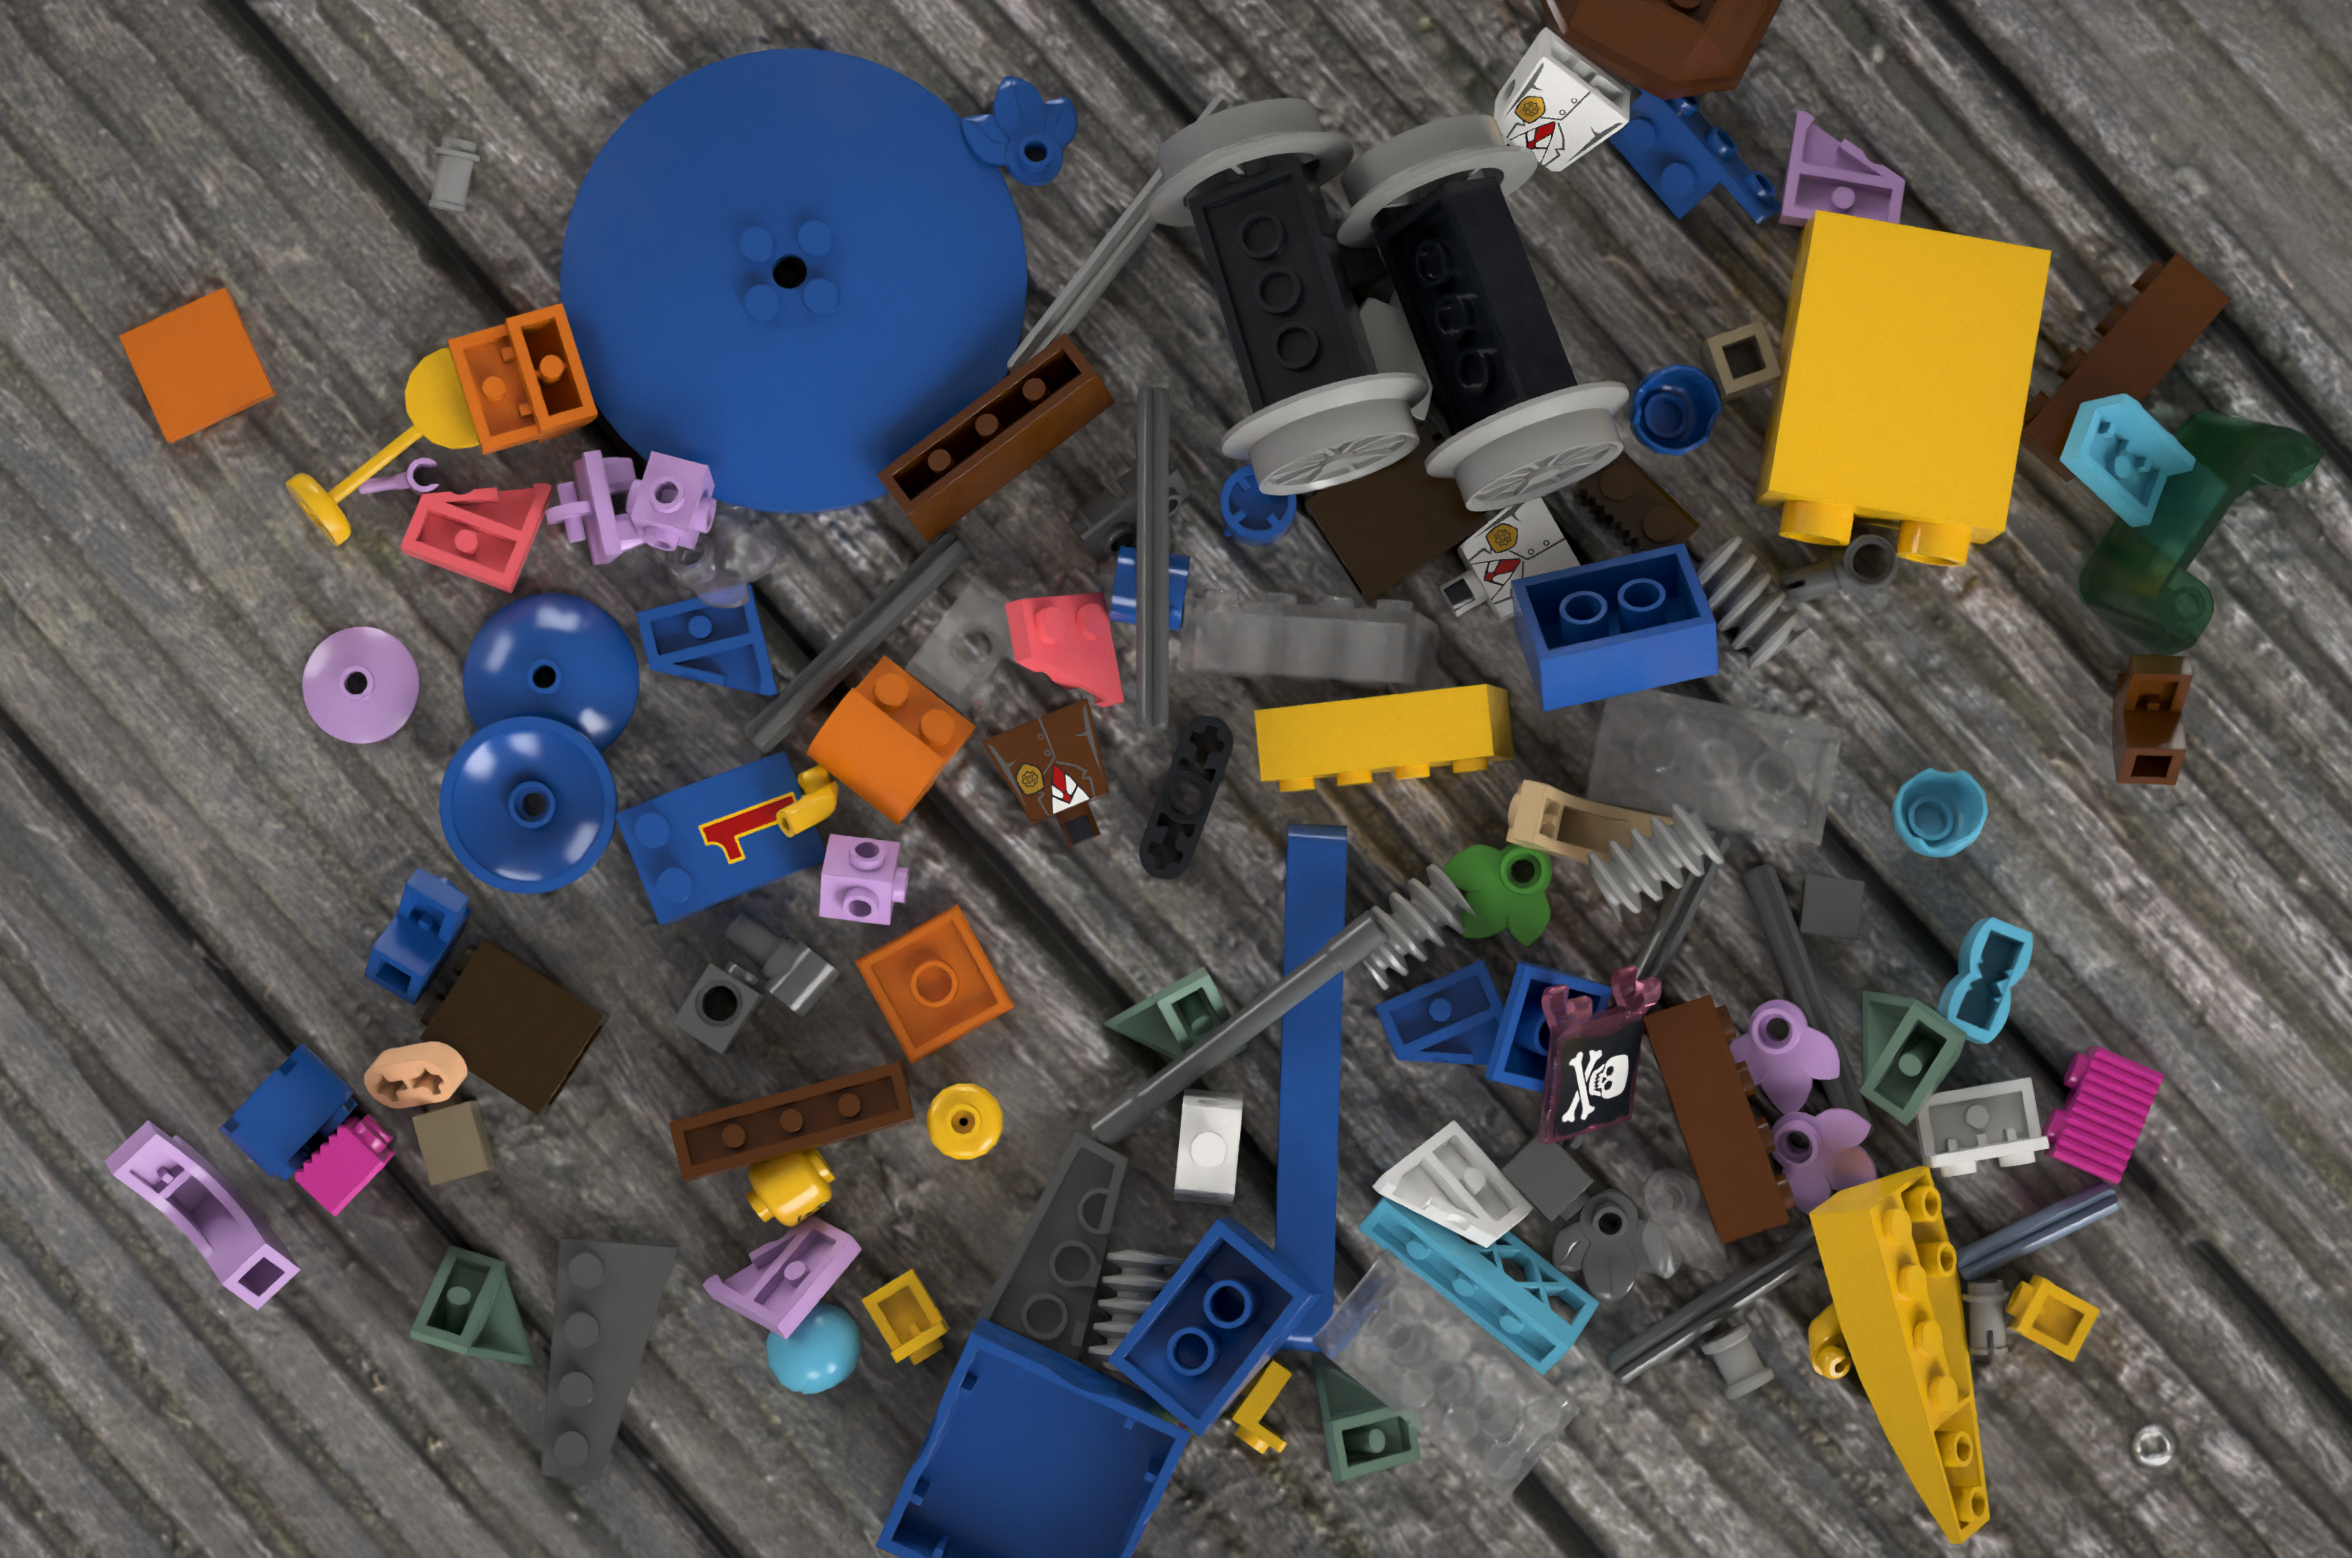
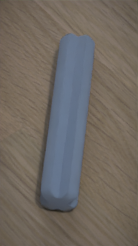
M2098 1182L1956 1250L1958 1274L1963 1280L1972 1281L2116 1212L2120 1205L2115 1191L2108 1182Z

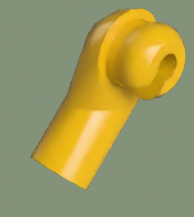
M819 764L799 774L798 783L805 792L801 799L779 810L776 814L779 827L788 837H793L831 816L836 808L839 790L836 779L831 780L829 772Z
M1832 1302L1812 1320L1808 1328L1809 1360L1814 1370L1828 1379L1836 1380L1848 1373L1851 1367V1358L1846 1355V1341L1838 1321L1834 1303Z

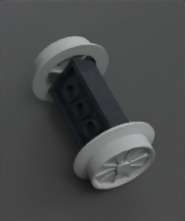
M1296 98L1268 99L1229 108L1198 120L1172 135L1162 144L1157 152L1158 163L1165 183L1152 194L1147 206L1150 217L1158 223L1180 227L1196 226L1253 411L1252 415L1243 419L1226 432L1221 439L1220 446L1225 456L1251 462L1259 490L1268 495H1293L1329 488L1369 475L1402 459L1412 452L1420 442L1411 410L1425 398L1429 390L1427 380L1419 374L1408 372L1378 374L1320 190L1321 186L1335 178L1349 165L1354 155L1353 146L1345 136L1323 132L1315 106L1309 101Z
M1465 114L1433 121L1392 137L1361 155L1347 167L1341 176V184L1351 208L1341 217L1335 227V234L1340 244L1351 248L1379 247L1452 435L1451 438L1439 445L1427 457L1424 464L1425 469L1433 477L1455 478L1465 506L1471 511H1490L1506 508L1545 496L1578 482L1608 465L1624 449L1612 416L1629 398V391L1626 385L1621 382L1602 381L1582 385L1577 384L1505 200L1507 196L1520 188L1533 175L1538 164L1534 152L1528 148L1506 146L1496 120L1486 114Z

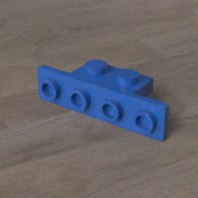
M1639 88L1643 94L1630 105L1629 122L1608 139L1678 219L1686 216L1720 183L1724 185L1759 225L1780 211L1781 204L1775 199L1777 192L1773 184L1761 172L1757 170L1751 171L1736 154L1738 152L1737 144L1725 130L1718 126L1712 127L1698 111L1700 104L1695 95L1662 100Z

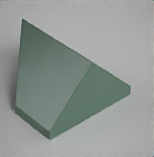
M1203 967L1102 1024L1175 1060L1228 1020L1231 1015L1208 971ZM1246 1043L1220 1063L1248 1049Z
M1862 990V1086L1858 1092L1908 1126L1960 1058L1967 1033L1918 999Z
M450 1245L411 1328L410 1338L468 1356L536 1367L506 1275V1262Z
M1311 1357L1333 1482L1344 1481L1421 1460L1412 1401H1401Z

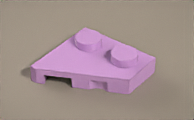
M1798 110L1793 122L1778 223L1804 227L1816 210L1899 224L1906 180L1884 165L1872 163L1867 159L1864 151L1845 138L1842 142H1839L1813 124L1815 117L1805 111Z
M811 1216L789 1229L781 1239L768 1242L749 1253L753 1262L750 1266L725 1281L716 1273L709 1277L702 1286L714 1300L779 1336L788 1339L862 1249L853 1236L815 1216Z

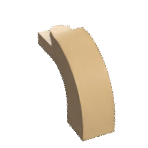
M1524 779L1523 784L1519 783L1517 793L1514 795L1509 807V829L1506 841L1585 864H1589L1588 854L1594 852L1608 863L1611 861L1608 842L1614 839L1627 851L1630 850L1632 846L1629 830L1635 827L1647 838H1650L1652 836L1650 817L1653 815L1590 801L1567 794L1548 784ZM1657 816L1668 826L1673 824L1671 818Z

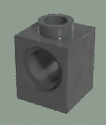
M730 959L724 968L710 962L672 1023L718 1053L728 1054L765 996L764 993L754 988L759 977ZM721 986L731 989L737 998L735 1013L724 1021L713 1018L707 1008L708 996L714 989Z
M1539 1128L1498 1168L1543 1217L1550 1222L1558 1215L1565 1221L1569 1220L1591 1198L1585 1189L1594 1180L1548 1132L1545 1133L1543 1128Z

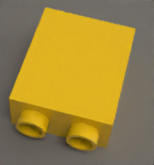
M1816 210L1800 231L1778 359L1782 376L1777 380L1773 388L1754 504L1783 509L1779 528L1780 536L1805 543L1842 547L1849 546L1853 522L1899 530L1896 554L1900 558L1938 566L1964 567L1967 563L1970 542L1986 544L2005 532L2051 250Z

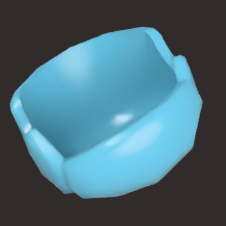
M1928 768L1916 774L1914 778L1907 780L1900 786L1891 809L1894 829L1898 837L1914 852L1935 858L1953 856L1974 843L1988 815L1985 791L1968 772L1964 770L1942 772L1933 768Z
M819 1300L788 1339L770 1331L765 1342L768 1367L779 1383L793 1392H802L803 1394H816L846 1380L854 1371L862 1351L859 1327L844 1308L823 1300Z

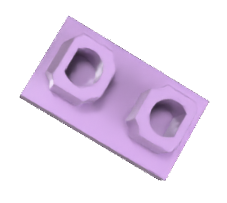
M601 450L584 452L581 454L582 459L572 463L579 501L574 482L558 484L557 489L561 505L547 509L545 514L548 524L565 523L569 543L586 539L583 519L592 563L595 566L611 563L623 552L641 546L645 542L642 540V536H638L631 519V514H614L610 496L629 493L630 487L636 479L632 459L619 457L602 458Z

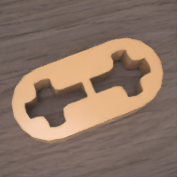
M436 1041L424 1042L383 1051L364 1074V1084L375 1100L390 1108L401 1109L445 1101L451 1097L466 1078L467 1066L461 1055L449 1045Z

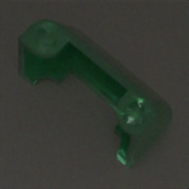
M2202 411L2190 416L2179 426L2174 436L2196 458L2193 470L2167 476L2149 525L2132 528L2119 515L2117 516L2079 573L2077 592L2081 602L2090 611L2153 654L2172 656L2192 648L2212 618L2214 599L2210 589L2186 570L2235 499L2240 498L2248 489L2256 486H2268L2275 492H2278L2282 488L2289 489L2303 483L2311 475L2327 451L2321 445L2292 428L2217 411Z

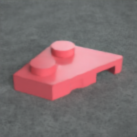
M546 483L533 484L534 488L498 491L497 487L473 489L471 492L462 495L454 494L451 491L422 494L401 543L402 553L512 593L542 523L545 511L554 494L553 486Z
M1104 592L1025 598L1005 603L1015 662L1034 672L1041 671L1046 673L1053 682L1068 690L1078 687L1096 696L1095 704L1100 707H1110L1125 703Z

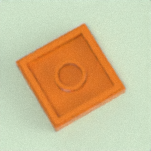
M226 287L119 335L120 341L166 441L171 444L277 395L232 295Z
M958 904L854 961L911 1064L1015 1008Z

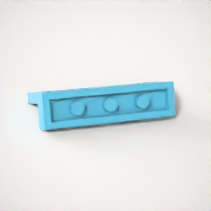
M1385 1196L1370 1210L1357 1228L1541 1375H1544L1573 1346L1600 1304L1510 1231L1506 1232L1488 1248L1481 1245H1469L1456 1232ZM1501 1259H1512L1524 1270L1527 1282H1516L1504 1272ZM1547 1296H1559L1577 1311L1570 1324L1551 1310Z

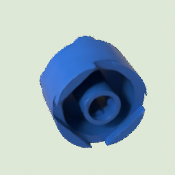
M302 1042L219 1130L269 1177L272 1178L277 1174L286 1181L318 1147L310 1138L317 1131L327 1138L358 1104L350 1097L354 1090Z

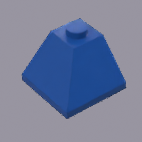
M1528 961L1518 962L1484 1078L1551 1094L1555 1037L1566 1034L1600 1031L1613 987L1559 969Z

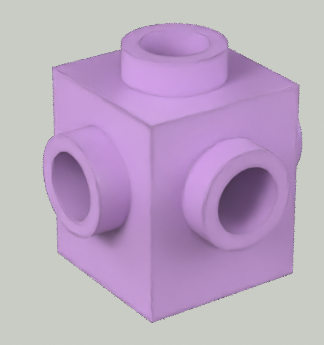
M651 451L643 479H635L633 481L626 503V512L631 514L637 534L642 536V540L646 544L665 551H675L677 546L694 550L700 532H709L716 511V499L711 498L715 484L709 466Z
M830 834L821 872L819 917L890 925L894 902L905 903L908 888L909 868L899 867L900 842Z

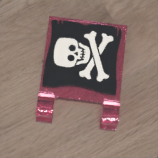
M1633 965L1614 969L1611 976V987L1618 1007L1592 1014L1591 998L1583 995L1567 1000L1569 994V987L1567 985L1559 984L1544 989L1541 1003L1543 1014L1550 1030V1042L1538 1133L1539 1142L1548 1145L1631 1120L1644 1025L1643 1017L1647 1010L1656 1004L1660 998V979L1652 976L1636 981L1638 968Z

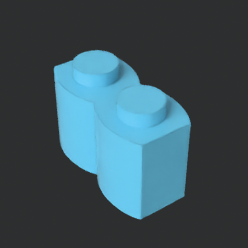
M1990 917L1977 921L1965 935L1958 955L1959 974L1943 990L1936 1011L1939 1015L1966 1032L1965 1040L1975 1044H1988L2003 1028L2010 1010V988L2023 976L2031 959L2033 950L2032 933L1997 918Z

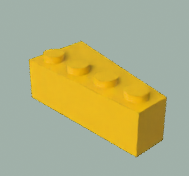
M1489 684L1254 710L1261 781L1279 782L1280 792L1315 789L1314 779L1336 777L1337 786H1351L1373 783L1372 773L1394 771L1395 780L1429 777L1430 768L1453 766V773H1470L1489 770L1488 762L1515 760L1508 690Z

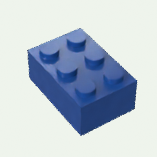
M1685 543L1511 580L1515 632L1544 712L1718 674L1716 621Z

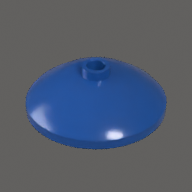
M561 593L530 595L511 602L498 610L476 634L467 653L463 672L465 702L478 731L488 725L508 718L523 716L544 717L575 728L585 735L601 753L609 748L626 729L636 708L640 687V672L635 650L630 639L617 621L597 605L577 596ZM543 667H552L556 673L554 684L548 688H540L536 683V674Z
M523 716L504 719L488 725L471 736L459 748L452 758L442 781L439 810L445 838L456 858L470 873L481 881L504 891L536 894L556 890L576 881L599 861L606 851L615 830L617 821L615 814L618 813V795L615 780L607 761L598 748L585 735L575 728L554 719ZM532 793L540 794L545 800V808L539 815L531 814L526 808V799Z

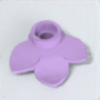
M1775 999L1760 1005L1750 1018L1748 1033L1740 1036L1729 1045L1734 1062L1746 1061L1754 1086L1761 1083L1762 1089L1770 1101L1784 1115L1798 1112L1805 1105L1812 1091L1813 1078L1830 1080L1838 1078L1840 1075V1059L1833 1041L1828 1035L1809 1027L1802 1010L1787 1000ZM1774 1018H1781L1787 1022L1789 1026L1787 1038L1779 1039L1771 1033L1770 1023Z
M1830 1108L1816 1116L1804 1112H1791L1780 1117L1772 1126L1770 1131L1776 1151L1771 1152V1154L1783 1166L1782 1174L1785 1173L1796 1207L1808 1216L1812 1210L1831 1197L1833 1189L1841 1191L1878 1179L1874 1161L1867 1151L1859 1146L1871 1129V1124L1859 1114L1842 1108ZM1795 1131L1804 1133L1809 1139V1146L1799 1148L1793 1145L1790 1140V1133Z

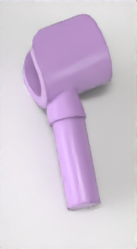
M422 457L416 459L409 465L406 472L369 478L358 487L360 494L393 489H411L413 493L419 496L435 493L439 489L440 484L420 486L414 481L413 476L421 468L437 467V463L430 458Z

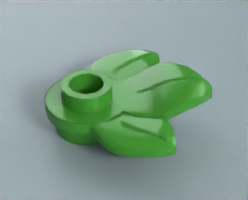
M1513 843L1502 850L1478 844L1456 854L1445 865L1443 871L1457 888L1466 891L1464 898L1476 915L1475 917L1467 911L1461 913L1466 931L1461 934L1462 937L1471 939L1487 938L1508 927L1513 937L1523 946L1528 947L1545 931L1551 911L1544 891L1547 889L1552 878V865L1546 853ZM1525 860L1531 864L1533 875L1528 882L1520 883L1512 877L1511 868L1516 861Z

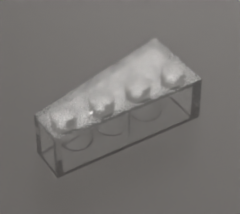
M1205 589L1204 598H1185L1179 668L1193 674L1259 680H1274V675L1284 676L1286 681L1304 684L1324 685L1331 684V679H1340L1341 684L1357 686L1361 689L1384 690V688H1388L1389 683H1400L1413 689V692L1434 690L1440 625L1418 612H1412V602L1379 599L1377 600L1376 609L1354 608L1355 599L1319 596L1318 606L1296 604L1297 595L1278 592H1262L1261 602L1239 601L1240 592L1227 589Z

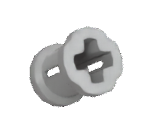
M1747 1322L1723 1331L1700 1346L1705 1355H1712L1727 1384L1724 1393L1728 1400L1749 1393L1775 1377L1772 1368L1763 1366L1748 1337L1752 1330Z

